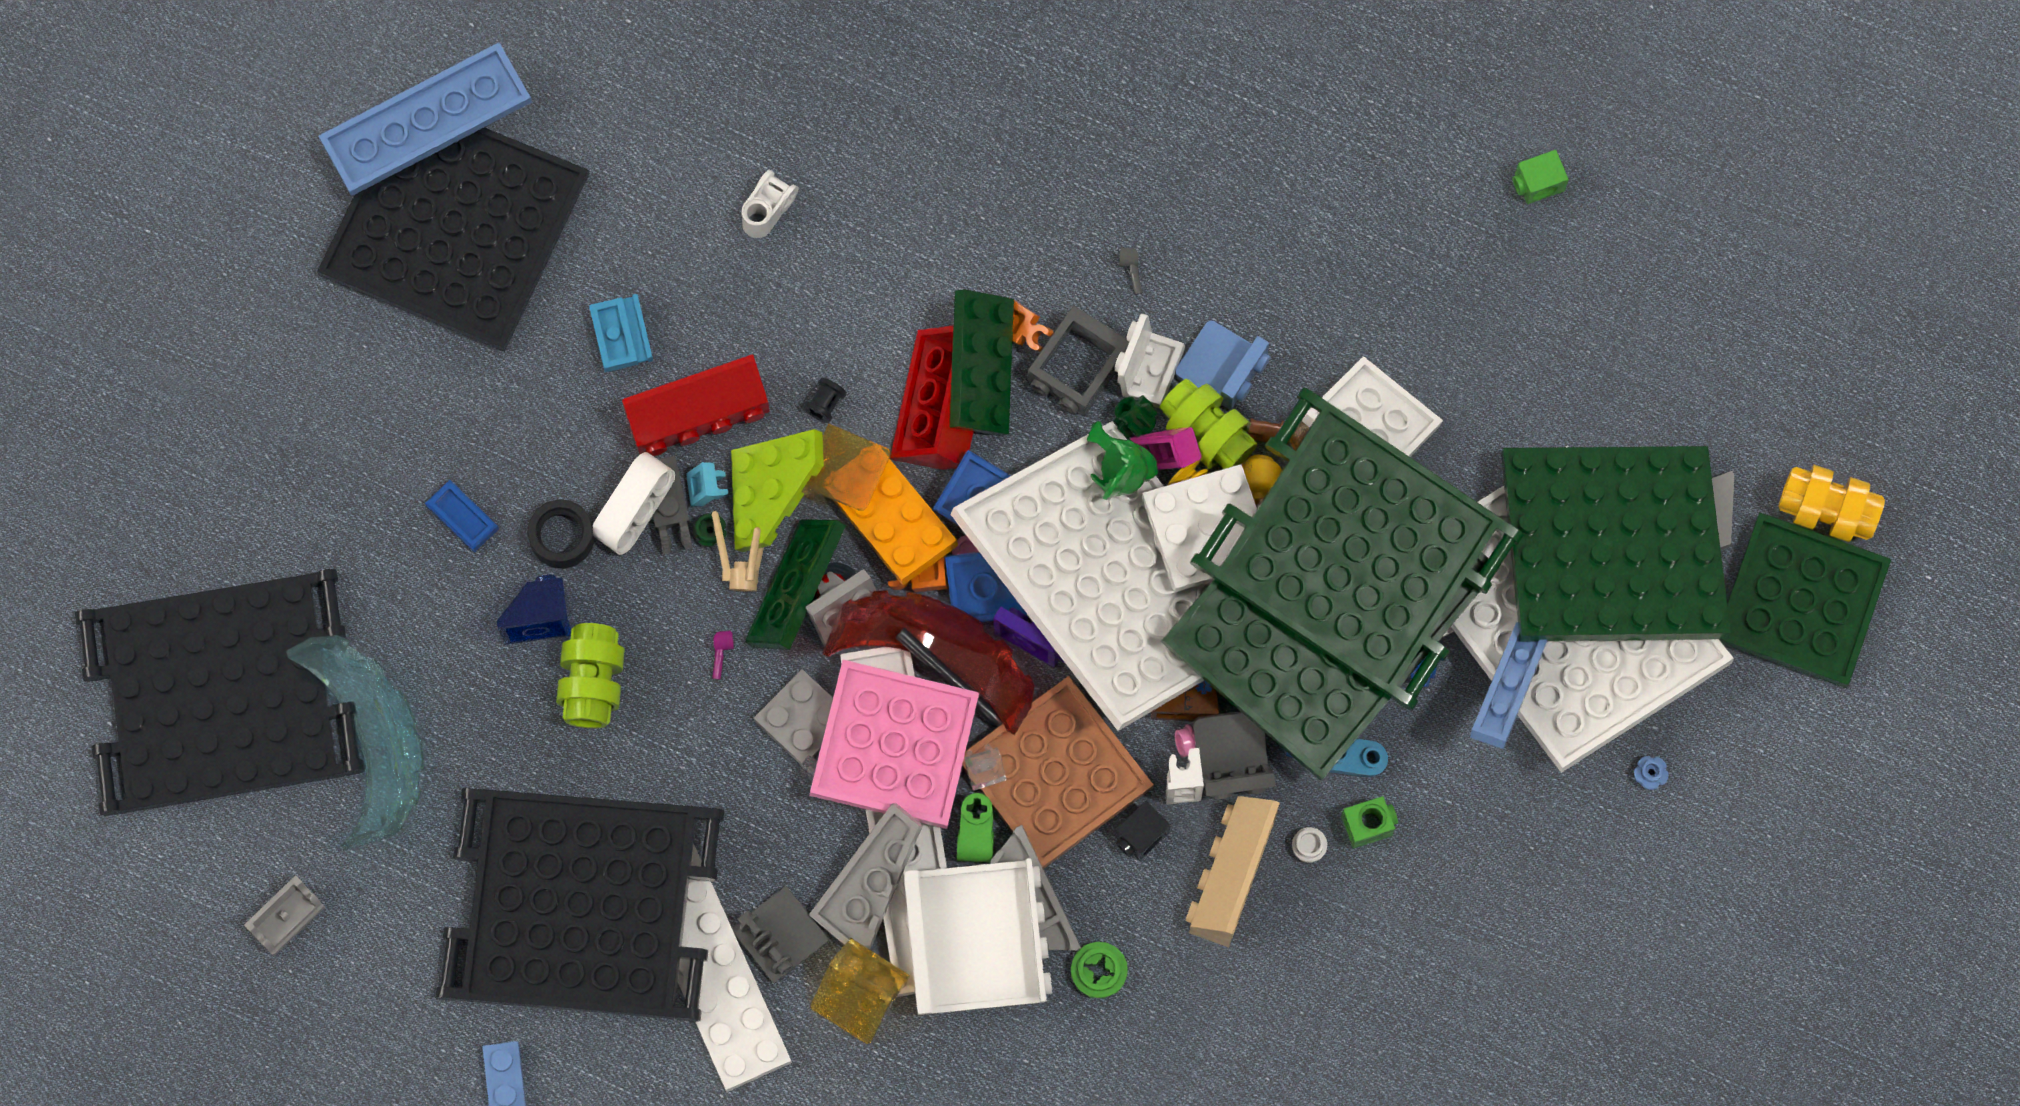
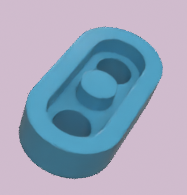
M1356 739L1329 772L1367 778L1374 777L1386 768L1388 755L1380 743ZM1368 752L1375 755V764L1368 762L1366 757Z

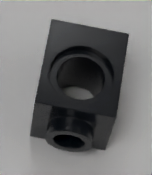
M1145 801L1116 829L1115 837L1118 841L1115 843L1127 857L1130 858L1134 855L1141 861L1170 833L1171 825Z

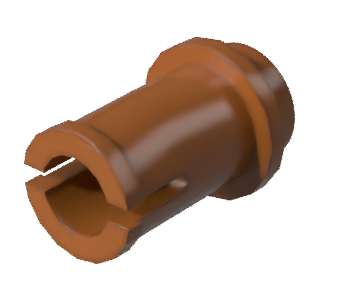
M1250 418L1251 426L1247 433L1254 441L1267 443L1270 437L1276 436L1285 421H1281L1278 424Z

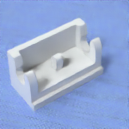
M1199 748L1189 749V763H1187L1186 770L1183 767L1178 769L1176 766L1175 754L1171 755L1169 771L1167 773L1166 805L1201 801L1204 784Z

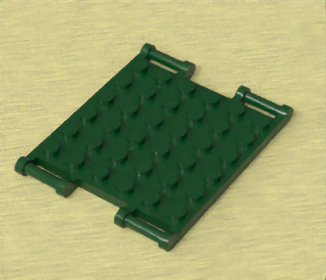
M1302 388L1297 395L1298 402L1275 437H1270L1265 445L1271 453L1288 461L1252 517L1236 506L1227 503L1222 511L1224 516L1200 553L1194 554L1190 564L1380 689L1404 708L1413 711L1418 703L1416 698L1440 660L1444 661L1450 652L1445 646L1429 636L1432 629L1464 580L1474 589L1487 594L1492 586L1490 581L1513 545H1518L1524 535L1517 528L1311 390ZM1314 408L1319 412L1318 416L1296 450L1292 449L1287 445L1288 441L1309 409ZM1235 523H1237L1244 530L1219 567L1211 560ZM1497 531L1501 534L1502 538L1481 571L1477 573L1471 568L1493 533ZM1423 647L1427 650L1428 654L1406 689L1403 690L1397 684L1420 648Z

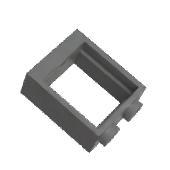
M1073 305L1028 369L1030 387L1042 396L1049 394L1057 399L1059 406L1068 413L1075 415L1077 412L1085 417L1116 373L1115 364L1120 352H1126L1130 341H1127L1126 338ZM1070 330L1111 355L1083 395L1043 371Z

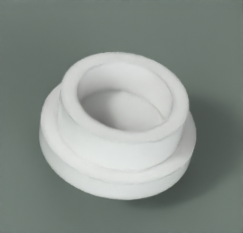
M1312 827L1303 828L1295 834L1292 841V850L1294 855L1303 862H1317L1326 853L1327 840L1320 830Z

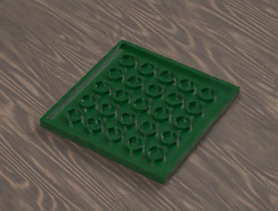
M1708 446L1503 448L1501 460L1507 519L1509 524L1517 528L1524 535L1519 544H1514L1511 548L1520 642L1539 640L1618 641L1729 638L1731 630Z

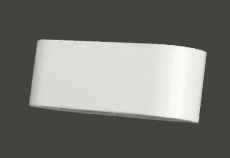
M647 452L640 454L633 461L595 520L593 536L619 555L628 552L675 480V472Z

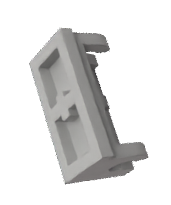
M295 875L244 926L274 957L325 906Z

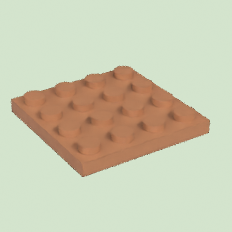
M1070 676L1066 677L966 750L962 763L964 771L981 793L990 799L992 807L1010 831L1013 833L1016 827L1023 825L1043 869L1154 787L1150 779Z

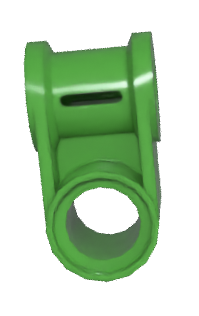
M970 794L962 802L960 830H958L957 861L991 863L993 859V808L990 799L984 794ZM974 804H980L982 810L987 811L981 813L979 819H974L972 812H968V810L974 809Z

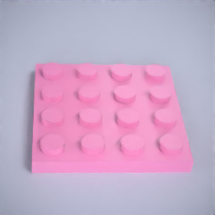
M843 660L809 796L885 814L892 803H897L920 823L947 829L979 692Z

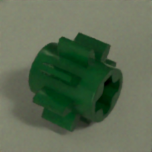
M1144 395L1138 400L1133 396H1129L1121 400L1116 406V418L1113 422L1118 425L1117 429L1126 438L1131 437L1133 433L1140 437L1141 435L1149 434L1155 427L1156 418L1154 416L1157 414V411L1152 408L1153 404Z

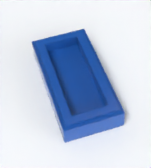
M451 480L425 503L426 507L474 553L499 530L498 526Z

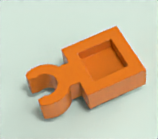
M1014 300L1012 341L1021 346L1026 341L1031 349L1041 352L1044 347L1038 344V337L1043 333L1051 337L1054 332L1044 325H1036L1040 316Z
M945 556L905 585H902L899 580L888 581V586L893 590H901L911 583L914 592L949 589Z

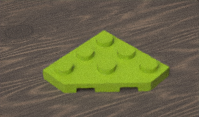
M813 429L731 450L735 550L741 552L750 551L753 531L756 527H759L761 530L758 549L771 546L778 535L775 532L785 516H791L805 495L802 492L803 488L811 476L816 477L824 466L823 435L821 431Z

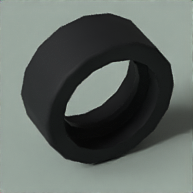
M556 499L544 503L535 510L528 524L527 535L533 553L542 563L552 568L565 569L576 566L588 557L593 548L595 537L593 536V525L590 516L582 506L571 500ZM568 515L579 523L582 531L581 540L571 551L554 553L548 550L542 543V527L551 517Z

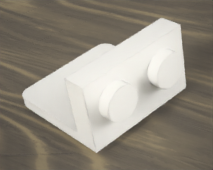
M1141 314L1138 322L1133 321L1129 327L1127 341L1130 342L1126 352H1120L1115 364V372H1118L1117 383L1120 384L1123 397L1133 396L1138 400L1144 395L1153 404V407L1159 408L1167 396L1185 345L1182 342L1152 333L1149 316Z

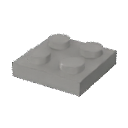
M801 669L753 719L759 727L805 768L820 753L833 697Z

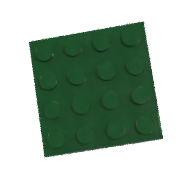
M1759 512L1727 602L1731 634L1728 639L1719 640L1723 645L1847 689L1891 559Z

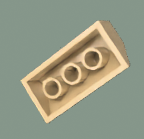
M1238 796L1234 806L1231 804L1227 805L1221 824L1227 825L1223 838L1216 836L1209 856L1215 858L1211 871L1204 868L1197 887L1203 890L1199 903L1192 901L1185 920L1191 923L1190 934L1226 947L1230 946L1274 825L1279 802Z

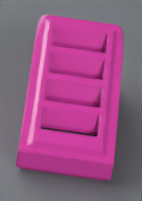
M1191 427L1129 438V440L1147 450V444L1149 445L1150 452L1157 460L1158 470L1184 468L1201 459V452L1194 430Z

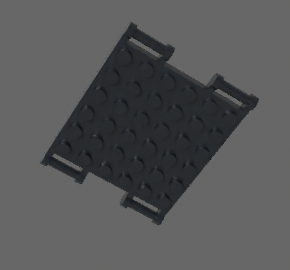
M324 569L312 574L100 609H83L75 612L76 624L80 625L85 668L82 669L83 680L91 682L111 679L119 742L98 743L91 747L92 756L97 759L102 802L99 803L101 816H111L365 772L364 760L359 757L354 716L357 714L356 703L344 702L330 707L328 705L320 644L346 638L345 626H342L340 621L335 585L338 582L336 569ZM322 586L327 627L318 630L312 590V587ZM104 622L109 665L99 666L94 624ZM340 719L346 759L345 762L339 764L336 763L331 720ZM121 756L126 799L119 801L115 797L111 757Z
M462 788L461 800L464 803L458 847H454L453 859L478 861L470 929L444 927L443 939L446 940L441 983L440 987H436V999L667 1018L691 1022L701 1021L702 1010L699 1009L703 965L704 962L708 961L709 950L682 947L689 879L717 881L718 869H715L719 826L720 822L724 821L725 810L710 807ZM486 802L480 848H472L477 804ZM696 819L706 821L701 867L691 866ZM460 941H468L462 988H454ZM680 959L690 960L685 1007H675Z

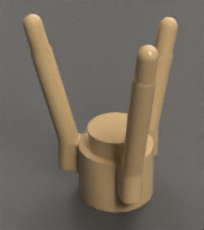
M717 511L712 512L713 526L723 569L722 581H730L729 590L756 592L759 568L764 547L758 549L760 528H754L748 562H734V568L730 569L719 514Z

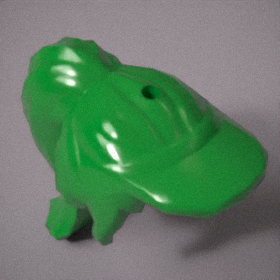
M1098 420L1091 425L1087 442L1097 443L1106 451L1101 462L1103 480H1100L1095 474H1090L1092 480L1105 491V494L1102 496L1103 499L1109 500L1115 496L1134 493L1144 482H1149L1150 479H1153L1158 474L1157 460L1146 448L1131 440L1117 439L1105 433L1101 422Z

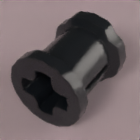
M821 378L818 382L819 388L811 402H806L803 408L815 419L829 423L832 419L831 413L839 399L845 398L846 391L837 383Z

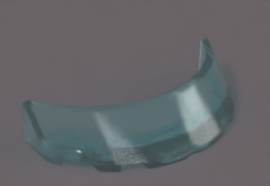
M338 635L312 637L287 650V656L290 660L305 667L318 677L331 690L340 703H354L356 713H353L355 728L365 762L366 795L364 806L355 829L348 839L341 844L343 851H347L390 838L403 828L402 825L408 818L412 807L418 804L422 791L418 789L420 771L424 770L421 737L416 730V720L402 691H395L384 676L387 671L377 660H369L349 646L348 643L350 641Z

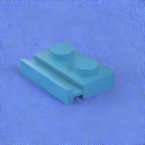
M638 294L632 295L633 297L623 299L621 297L589 305L605 372L635 366L645 361H653Z

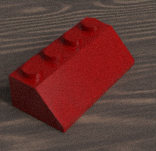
M953 326L917 331L890 459L894 461L941 470L956 469L966 451H970L974 431L950 428Z
M753 354L622 399L627 422L639 455L647 452L652 456H658L666 452L667 447L679 443L681 446L690 445L700 439L699 436L713 432V434L727 432L736 423L742 421L753 423L761 420L765 413L770 412L768 399Z

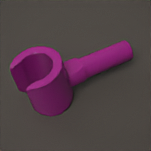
M720 631L714 635L715 660L712 679H721L724 659L723 650L734 649L731 631Z

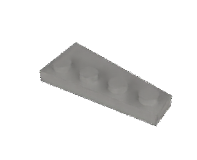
M892 803L809 914V916L861 959L867 958L923 827L919 821L897 803Z

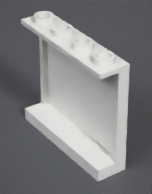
M1032 858L1024 861L903 872L917 1015L1046 1002V994H1052L1050 972L1043 973L1042 959L1048 958L1047 938L1040 937L1038 923H1045L1043 901L1036 902L1035 888L1041 887L1039 866L1032 867Z

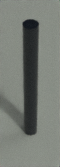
M905 627L895 636L898 641L947 685L975 691ZM980 695L978 696L975 710L993 727L997 729L1007 721Z

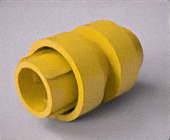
M1813 464L1810 471L1797 466L1791 469L1778 507L1780 511L1794 515V524L1813 530L1819 519L1820 522L1831 525L1829 536L1850 542L1853 536L1865 540L1873 537L1884 508L1885 499L1882 495L1869 491L1870 483L1849 477L1844 488V485L1832 482L1834 474L1832 470Z

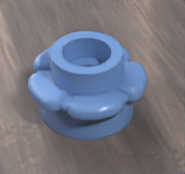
M1644 756L1637 762L1638 767L1634 769V777L1645 789L1655 790L1659 785H1664L1667 782L1669 773L1666 771L1667 765L1663 759ZM1648 770H1654L1655 774L1650 775Z

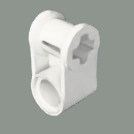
M767 170L763 174L755 190L742 207L743 229L746 234L753 238H762L769 234L781 215L791 206L798 193L799 188L796 185L789 186L774 177L775 173L771 170ZM753 214H762L766 217L760 222H754L749 219Z

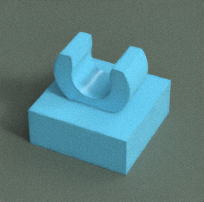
M700 463L686 473L691 506H704L713 499L717 500L728 494V489H719L717 487V481L726 477V474L721 470L715 471L714 463Z

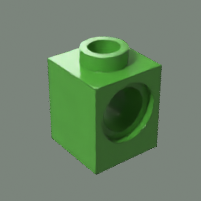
M1556 150L1519 162L1515 176L1512 178L1517 194L1519 196L1523 195L1527 204L1564 192L1569 181Z
M1384 796L1345 808L1341 815L1352 849L1393 836L1395 831L1394 825L1398 824L1395 809L1392 804L1386 805ZM1367 814H1373L1379 818L1381 825L1375 829L1367 828L1362 822V817Z

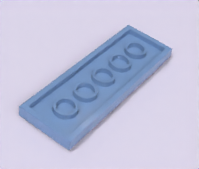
M498 42L319 135V139L347 190L353 196L532 103V100Z

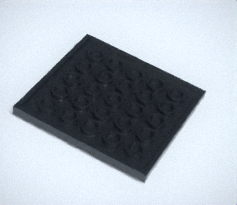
M484 127L355 194L317 273L325 279L505 352L586 183L589 170Z

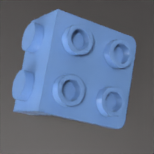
M1208 321L1177 366L1176 377L1180 380L1187 378L1198 388L1208 383L1224 398L1221 405L1232 410L1238 400L1242 402L1248 395L1253 385L1250 381L1255 373L1261 374L1271 358V356L1267 355L1269 342L1257 336L1251 344L1217 322Z

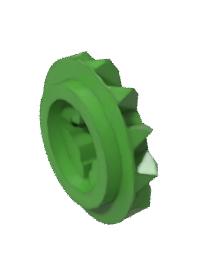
M1089 943L1083 946L1072 960L1071 977L1079 991L1090 998L1105 999L1118 993L1127 978L1128 967L1124 955L1118 948L1109 943ZM1102 957H1105V970L1114 976L1102 975L1100 980H1097V983L1094 984V972L1084 966H1097L1101 962Z

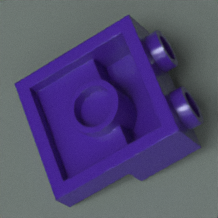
M1000 606L993 618L995 635L1052 668L1056 667L1059 660L1064 662L1033 621L1031 624L1027 622L1028 617L1015 608H1010L1008 611Z

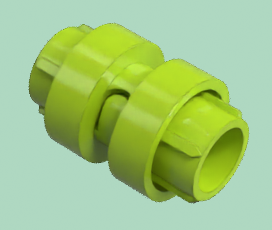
M1186 378L1177 384L1160 404L1159 409L1169 418L1166 430L1193 428L1201 452L1200 461L1208 469L1217 464L1226 469L1246 461L1257 447V443L1247 433L1251 423L1236 409H1232L1225 414L1219 408L1224 398L1208 383L1198 388Z
M597 623L577 624L571 629L570 640L562 643L560 666L569 670L570 675L569 677L559 679L556 703L564 707L563 719L565 723L581 728H603L610 723L611 712L619 709L621 685L611 681L612 675L623 671L625 649L618 645L619 633L615 628Z

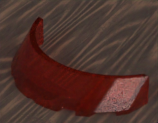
M887 590L873 591L870 597L861 598L853 602L850 599L842 605L822 655L830 657L841 650L857 646H884L911 652L895 638L898 632L905 627L952 671L984 697L1000 717L1008 733L1016 734L1031 709L1035 685L1030 674L1025 676L1012 658L1013 650L1002 639L995 641L984 632L982 622L954 606H948L935 598L907 592L904 597L889 595Z

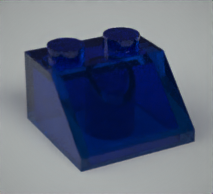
M542 575L536 577L535 581L526 583L497 620V628L504 645L571 636V629L573 627L569 595L562 577L556 578L555 575Z

